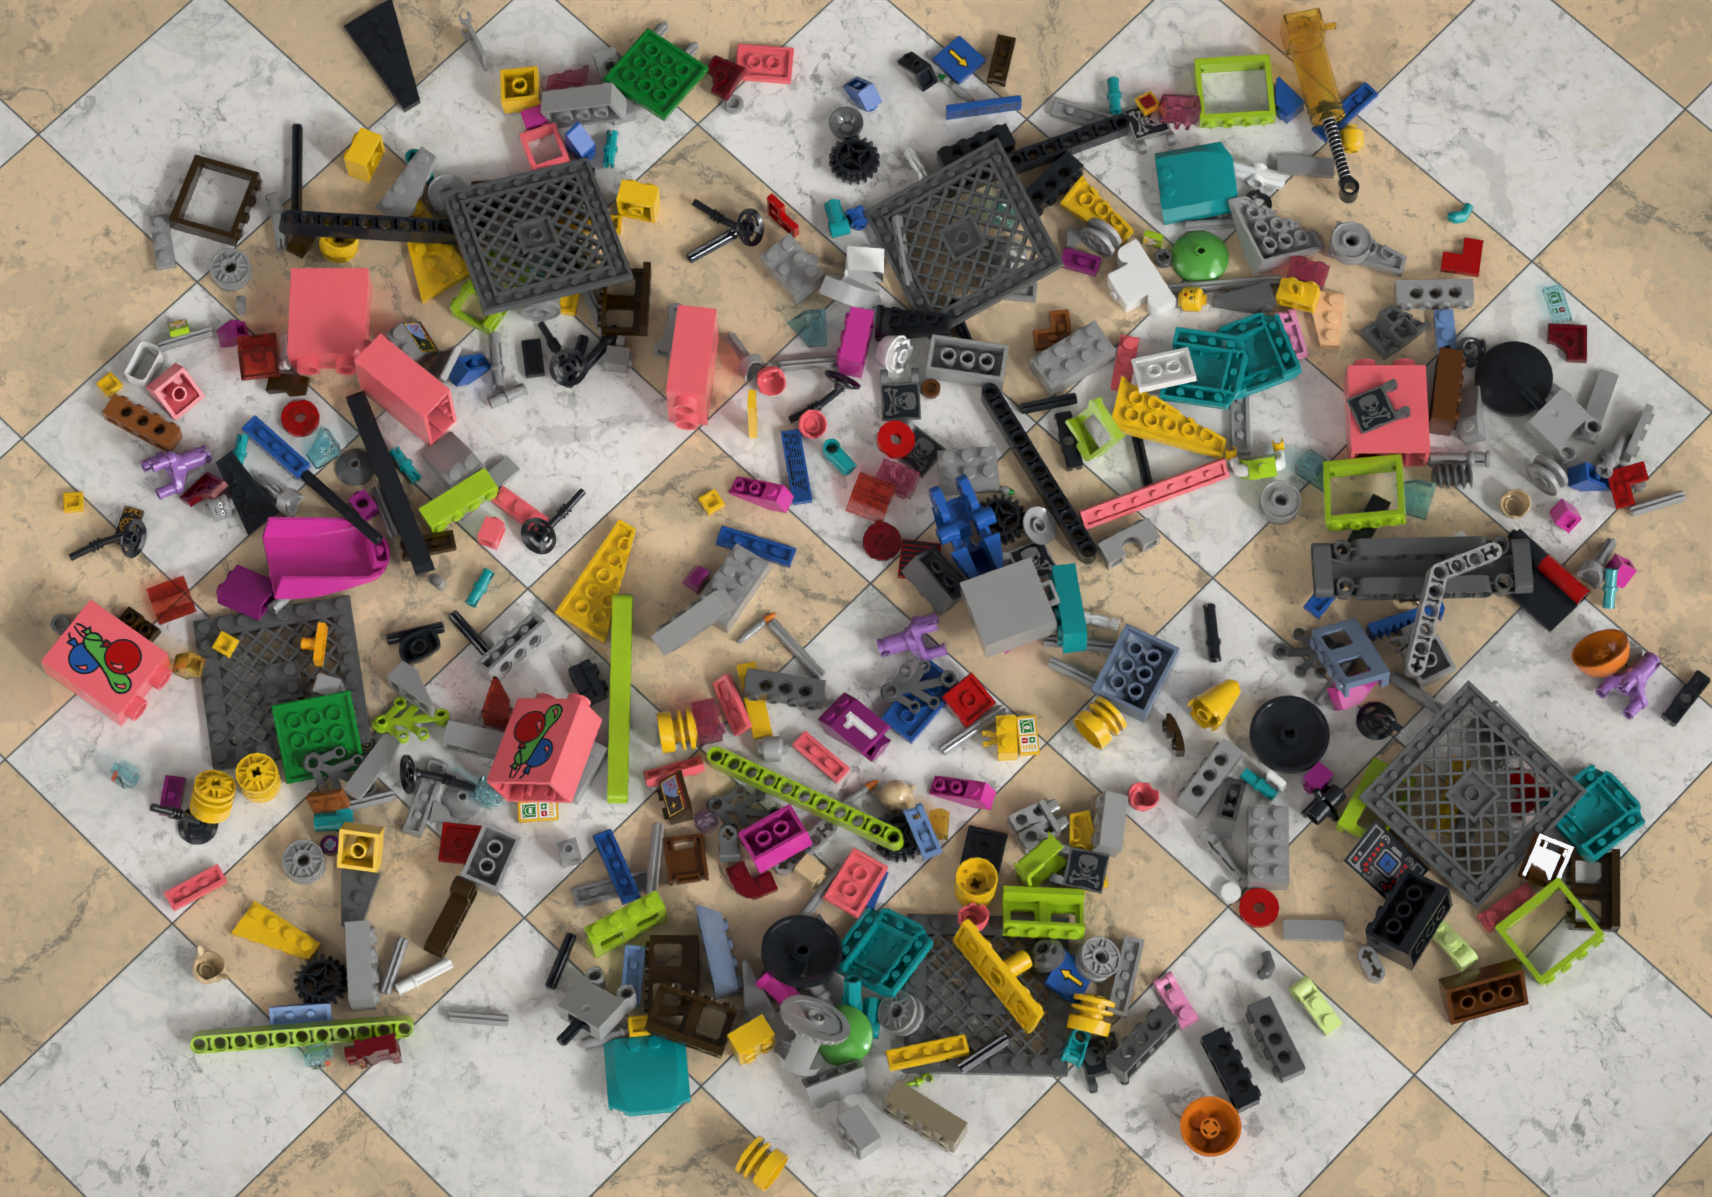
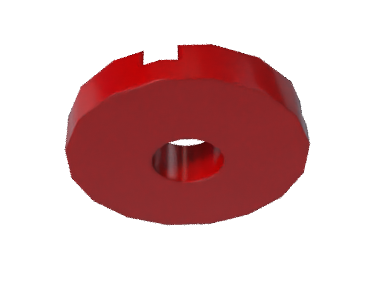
M300 399L301 401L294 400L284 407L281 413V422L284 430L289 435L306 437L316 431L320 424V415L317 407L310 401ZM303 414L306 416L302 422L295 420L297 415Z
M892 420L880 427L876 435V444L879 450L887 455V457L901 459L913 450L915 436L907 424ZM891 436H897L900 439V444H894L891 441Z
M1250 889L1240 899V917L1250 927H1268L1278 917V899L1267 889ZM1255 904H1262L1265 910L1262 913H1257L1254 911L1253 906Z

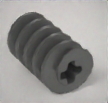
M1435 464L1431 471L1432 489H1434L1436 483H1438L1440 489H1442L1444 483H1446L1447 489H1450L1451 483L1454 484L1455 489L1458 488L1459 483L1462 484L1463 489L1466 488L1467 483L1472 488L1473 473L1470 464H1466L1465 468H1463L1462 464H1458L1457 469L1454 464H1451L1449 470L1446 464L1442 465L1441 470L1439 465Z

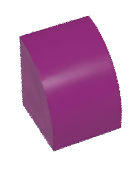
M230 319L216 330L221 347L237 346L250 339L244 321Z
M695 566L683 580V584L699 595L710 581V572L703 567Z
M883 735L863 756L873 762L883 753L891 740Z

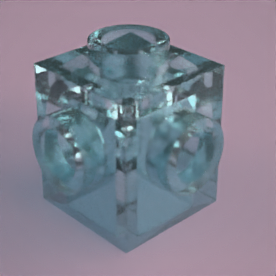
M480 777L475 788L473 800L479 802L480 806L486 809L500 806L503 797L486 782L488 777Z

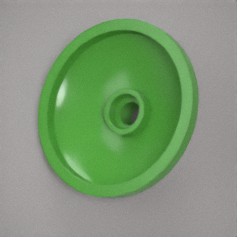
M1193 231L1183 235L1176 241L1171 253V262L1175 272L1187 282L1217 280L1226 271L1229 261L1228 250L1224 242L1216 235L1206 231ZM1202 250L1204 253L1200 254L1197 251Z
M834 1006L848 1020L850 1034L847 1040L838 1045L820 1044L818 1051L826 1062L835 1066H840L856 1059L861 1061L868 1054L872 1046L873 1030L871 1023L861 1010L853 1006Z

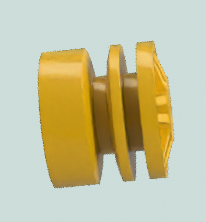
M319 237L320 253L330 262L345 263L353 259L358 253L359 239Z
M1098 696L1094 703L1089 704V711L1082 710L1073 719V722L1080 734L1092 746L1102 750L1111 742L1110 734L1118 736L1119 732L1127 727V724L1116 707L1107 699Z
M685 708L686 717L684 718L681 717L680 709H677L676 719H672L669 711L656 713L663 754L676 752V743L678 742L681 743L683 751L686 750L685 741H690L691 749H696L697 729L695 718L690 708Z
M253 753L245 756L238 763L235 772L236 781L246 799L255 803H265L276 797L282 783L278 768L272 758L266 754Z
M206 770L199 773L195 777L189 805L191 814L196 819L205 823L214 824L227 820L231 814L236 790L234 779L229 774L218 770Z
M979 857L970 858L961 863L955 875L954 885L955 896L960 904L967 906L974 902L979 906L982 904L988 906L994 900L998 883V875L994 865L988 860Z
M1074 993L1073 999L1082 1002L1081 1005L1071 1004V1007L1079 1010V1014H1069L1066 1028L1108 1037L1111 1024L1103 1021V1016L1110 1017L1114 1013L1105 1011V1007L1115 1008L1116 1003L1094 994Z
M758 1136L741 1154L735 1171L738 1174L745 1171L743 1174L745 1179L755 1174L752 1184L764 1192L777 1179L785 1167L789 1156L778 1148L769 1154L771 1143L766 1142L764 1144L765 1138Z

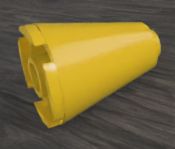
M1226 679L1193 697L1187 706L1188 708L1191 707L1192 712L1190 715L1194 721L1204 729L1209 727L1212 729L1211 731H1216L1241 693L1239 683L1235 680Z

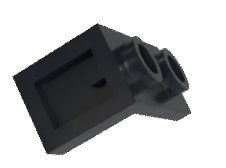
M911 51L897 61L898 65L914 75L918 88L922 92L938 82L932 65Z

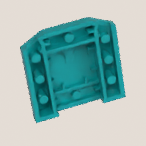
M1221 141L1155 153L1161 210L1165 225L1231 213L1228 200L1238 196L1233 157Z
M1255 313L1223 325L1216 330L1217 333L1237 335L1243 338L1248 361L1241 391L1236 399H1241L1288 382L1302 373V368L1279 314L1269 316L1264 315V313Z
M1176 327L1172 341V350L1188 347L1197 381L1161 388L1159 399L1168 402L1227 410L1240 394L1248 361L1242 336Z
M1591 764L1573 777L1587 792L1554 828L1572 847H1576L1577 853L1584 860L1594 863L1644 826L1645 818L1642 817L1639 801L1611 772L1606 770L1605 772L1600 771ZM1556 790L1553 792V797H1554V796L1556 795V793H1557ZM1540 801V802H1539V808H1540V810H1542V808H1543L1549 801Z
M866 908L841 940L843 954L837 973L844 977L851 974L861 977L862 986L886 998H894L934 945L933 940L929 938L921 924L889 908H882L881 911Z
M655 1035L612 1039L604 1044L607 1097L610 1111H613V1109L621 1111L629 1117L671 1113L677 1110L679 1105L691 1102L685 1046Z

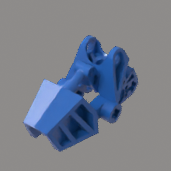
M966 474L955 478L956 488L960 494L957 498L946 502L938 485L930 488L928 491L930 501L934 506L931 508L937 527L935 529L937 537L942 545L951 542L954 552L950 556L959 570L969 580L1002 568L1004 564L1000 533L992 535L988 527L997 522L995 514L990 506L984 508L979 504ZM970 520H973L982 540L976 546L969 538L972 536Z

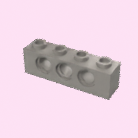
M615 47L593 52L601 84L604 83L603 78L609 72L608 69L613 68L622 57L621 53L616 52ZM625 97L627 99L626 120L613 122L614 126L636 120L635 113L638 112V108L635 102Z
M1473 279L1396 280L1394 285L1395 307L1402 311H1409L1411 309L1426 311L1433 308H1439L1440 310L1450 308L1466 310L1472 308L1474 303ZM1454 293L1458 297H1451L1449 294ZM1416 294L1419 298H1413L1411 295ZM1430 294H1436L1438 297L1433 298Z
M532 611L476 661L475 664L482 677L495 686L546 641L552 633L546 621Z
M1225 738L1220 743L1217 741L1214 744L1210 757H1205L1199 765L1201 769L1198 773L1194 772L1190 776L1187 788H1182L1176 796L1178 798L1177 806L1196 819L1242 758L1243 750ZM1222 759L1225 763L1218 765L1215 760ZM1210 774L1213 776V779L1206 780L1203 776ZM1198 789L1202 792V794L1196 796L1192 793V791Z

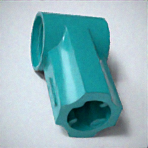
M831 199L824 203L831 238L851 234L847 217L844 216L840 200Z
M831 438L824 442L822 450L824 459L830 461L843 477L851 474L857 465L840 447L839 441ZM829 447H833L836 449V451L830 453L826 449Z
M340 809L335 813L314 814L315 832L336 831L339 833L344 822L354 823V811L351 809Z
M852 974L844 977L842 1005L853 1006L863 1012L861 977Z
M868 997L864 1001L863 1013L871 1023L873 1039H878L880 1032L878 1008L882 1000L876 997Z

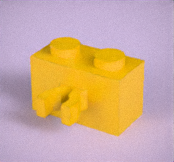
M1282 277L1275 299L1279 306L1315 313L1321 291L1319 285L1315 282H1302L1294 277Z
M1016 715L996 716V732L982 731V737L987 736L990 738L989 741H983V748L997 745V761L1018 760Z

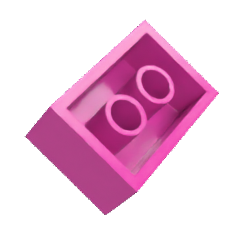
M851 306L850 313L846 312L845 328L840 336L841 345L836 353V366L839 367V373L862 378L874 328V311Z
M791 804L784 806L737 833L760 874L813 845L808 832Z

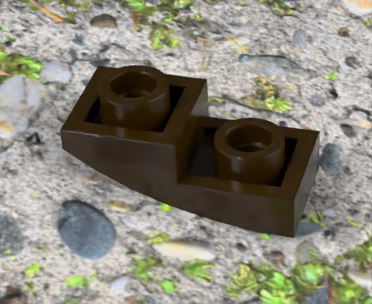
M293 236L286 247V251L303 259L312 247L316 237Z
M269 374L265 391L268 394L286 393L289 397L307 395L310 378L295 374Z
M128 607L118 618L152 643L162 632L157 626L147 621L143 615L131 607Z
M1166 713L1165 720H1162V731L1166 732V738H1173L1171 739L1172 751L1175 750L1176 757H1184L1185 746L1181 730L1172 714Z

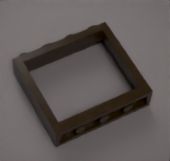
M195 154L169 218L171 229L236 247L238 240L243 237L244 225L249 222V212L251 208L255 207L256 194L262 189L263 180H261L260 173ZM203 168L250 181L230 232L183 219Z

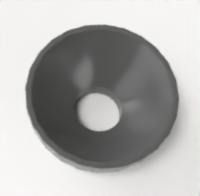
M849 106L836 109L829 119L830 130L839 139L844 137L848 140L850 135L853 138L857 137L864 125L861 113ZM843 124H850L852 129L849 132H844L841 130V126Z
M1050 938L1038 941L1029 953L1033 969L1046 973L1058 968L1065 958V949L1058 940ZM1042 946H1048L1044 953H1038Z

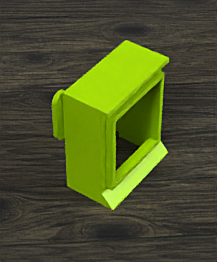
M1102 397L1090 400L1088 407L1076 417L1065 421L1077 439L1076 447L1085 461L1101 457L1126 436L1123 435L1102 403ZM1093 414L1099 419L1111 437L1100 448L1084 425V422Z
M1049 831L1047 839L1042 840L1018 861V864L1014 862L1017 880L1023 886L1039 887L1049 879L1051 873L1059 875L1066 869L1067 861L1061 855H1057L1064 846Z

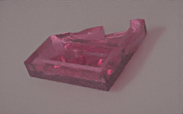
M584 65L583 68L572 71L570 69L563 73L549 75L546 91L551 89H567L568 87H584L587 84L589 65Z

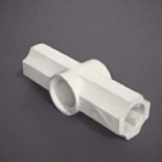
M1234 160L1236 179L1247 181V184L1252 187L1260 188L1267 186L1283 190L1287 173L1268 169L1262 163L1247 164Z

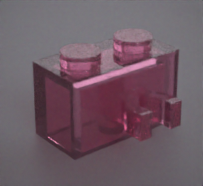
M1163 94L1157 107L1159 122L1174 124L1176 130L1179 129L1180 124H1183L1185 130H1189L1190 124L1196 125L1202 112L1199 95Z
M1293 255L1286 278L1294 277L1302 282H1315L1319 285L1320 291H1323L1330 266L1321 261L1314 262L1304 256Z
M884 458L875 477V486L881 491H890L899 498L911 500L920 481V472Z
M714 698L692 702L691 709L695 718L699 745L723 741V734H726L724 722L720 723L719 716L722 715L720 704H716Z

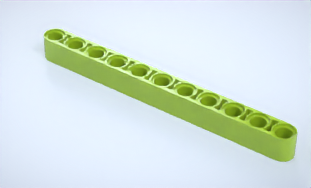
M613 594L607 804H628L633 594Z
M712 747L707 752L710 766L723 774L889 850L897 851L903 847L904 839L901 831L890 824L721 747ZM715 756H722L720 760L713 761ZM732 764H739L736 769L730 768ZM750 772H757L755 776L748 777ZM767 780H774L773 784L771 785L765 784ZM785 788H792L789 793H783ZM803 796H810L807 801L800 800ZM827 804L825 809H818L819 805ZM838 812H845L843 817H836ZM856 820L863 821L859 826L854 825ZM874 828L881 829L877 834L871 833ZM893 836L899 837L896 842L889 841Z
M394 1015L201 1030L193 1034L190 1041V1049L196 1054L323 1045L354 1042L356 1039L362 1041L393 1033L397 1039L407 1038L413 1033L414 1020L409 1015ZM401 1023H407L410 1026V1028L407 1030H403L400 1028L399 1025ZM385 1024L389 1027V1030L386 1032L381 1031L379 1026ZM366 1026L369 1032L362 1033L358 1028ZM346 1028L349 1033L342 1035L338 1032V1029ZM324 1029L328 1032V1035L321 1036L318 1034V1030ZM305 1031L308 1036L301 1038L297 1032ZM280 1032L285 1033L287 1038L279 1039L277 1034ZM258 1034H263L266 1036L267 1039L265 1041H260L257 1039L256 1036ZM243 1036L246 1041L240 1043L236 1040V1037ZM222 1037L226 1043L218 1044L215 1039ZM202 1039L205 1045L199 1046L195 1043V1040Z

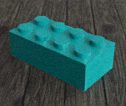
M1075 563L1052 566L1051 574H1048V580H1052L1060 599L1059 604L1051 606L1056 619L1058 647L1062 646L1063 654L1086 651L1087 627ZM1048 587L1049 595H1051L1052 599H1054L1050 587Z

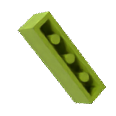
M484 467L419 508L420 516L432 533L441 532L451 522H457L462 519L467 512L478 509L483 502L494 499L499 493L498 486Z

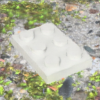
M1188 347L1131 359L1139 393L1197 381Z

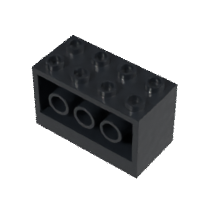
M1406 868L1404 873H1400L1397 877L1393 890L1390 889L1388 891L1383 906L1380 905L1378 907L1373 922H1369L1366 926L1365 934L1368 945L1381 956L1412 971L1437 932L1436 930L1453 906L1449 888Z

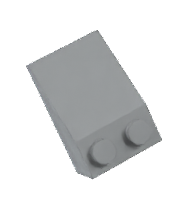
M452 431L420 453L448 489L453 488L485 467L477 456Z

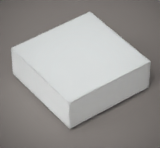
M1272 770L1267 774L1265 780L1266 783L1275 790H1278L1279 793L1283 792L1287 783Z

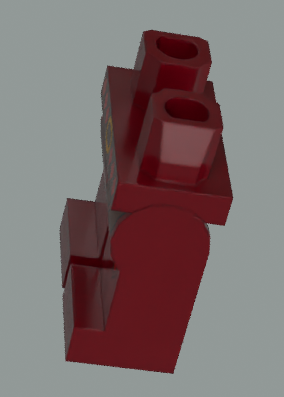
M394 1033L362 1041L356 1039L353 1046L344 1047L345 1059L348 1061L349 1066L359 1064L361 1069L368 1068L367 1064L374 1066L380 1061L392 1059L394 1064L402 1063L400 1044Z

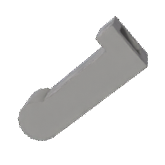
M672 303L669 305L668 320L661 342L655 341L653 347L654 356L670 359L677 307L682 304Z

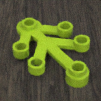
M397 697L394 700V706L385 715H378L373 719L372 727L380 734L388 732L402 744L409 741V733L406 730L399 731L394 726H402L416 735L420 741H426L429 738L428 729L425 727L419 728L415 724L435 721V724L438 726H446L448 720H450V715L443 708L436 710L433 718L428 714L414 715L419 708L412 704L401 717L394 718L400 710H404L407 706L404 697Z

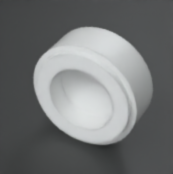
M1232 882L1224 884L1220 892L1222 900L1228 904L1236 903L1241 896L1240 887Z

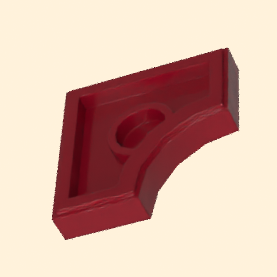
M714 55L708 65L709 71L707 72L713 78V86L710 92L712 95L728 101L747 70L745 67Z
M1548 323L1547 344L1560 348L1565 354L1567 362L1586 363L1587 325Z
M206 472L179 498L184 504L192 507L204 499H215L228 485L224 480Z

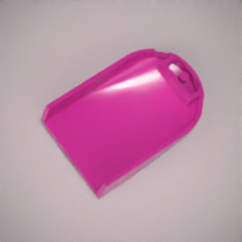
M268 517L262 535L275 599H302L324 596L370 583L382 576L390 560V549L384 536L382 543L375 545L346 518Z

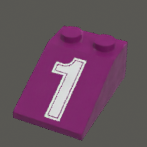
M846 692L838 697L817 719L827 735L861 755H864L890 729L886 722Z

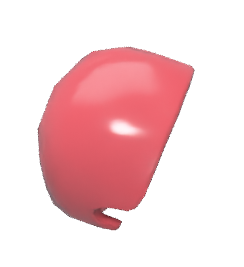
M766 366L759 370L756 376L757 385L762 394L768 396L778 395L786 387L785 374L777 366Z
M807 410L799 417L798 429L804 437L817 439L826 432L827 421L820 411Z
M1134 783L1127 791V796H1129L1128 802L1137 811H1148L1154 808L1159 801V791L1153 789L1150 783Z
M972 902L959 910L957 921L961 926L962 922L969 919L978 927L979 931H982L988 924L989 910L984 904L979 906Z

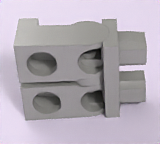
M1043 799L1008 816L1007 824L1014 836L1017 837V841L1025 855L1042 840L1048 838V831L1057 838L1060 836L1061 831L1069 826V821L1065 815L1056 819L1053 813L1060 810L1056 799L1047 802Z

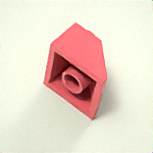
M174 363L146 386L156 402L175 421L205 397L185 368L177 363Z

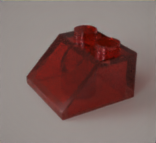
M276 333L237 337L241 381L280 377L279 345Z
M493 676L481 713L484 725L505 731L514 708H512L511 701L498 677Z

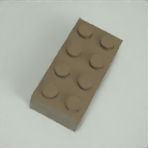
M899 1080L896 1081L884 1100V1110L887 1116L894 1120L898 1118L903 1121V1125L912 1131L914 1129L919 1131L924 1139L930 1142L932 1140L939 1144L938 1147L945 1152L951 1151L954 1153L967 1134L968 1123Z

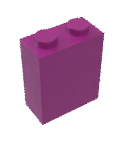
M238 564L233 571L230 570L228 572L226 580L220 583L216 590L218 604L258 621L268 610L267 605L275 599L270 578Z

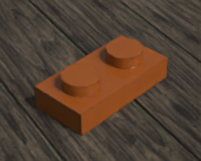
M343 788L308 793L306 797L314 814L346 809L351 804Z

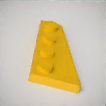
M1083 175L1060 202V207L1086 224L1090 218L1095 217L1111 225L1122 239L1121 247L1124 246L1133 234L1134 230L1110 207L1111 205L1106 200L1102 199L1098 191L1086 182Z
M1090 811L1070 814L1069 846L1092 851L1091 837L1095 830ZM1105 876L1103 888H1108L1109 884L1107 876Z
M256 901L253 902L231 932L233 936L265 945L268 948L285 952V954L303 960L309 959L311 961L322 946L321 943Z

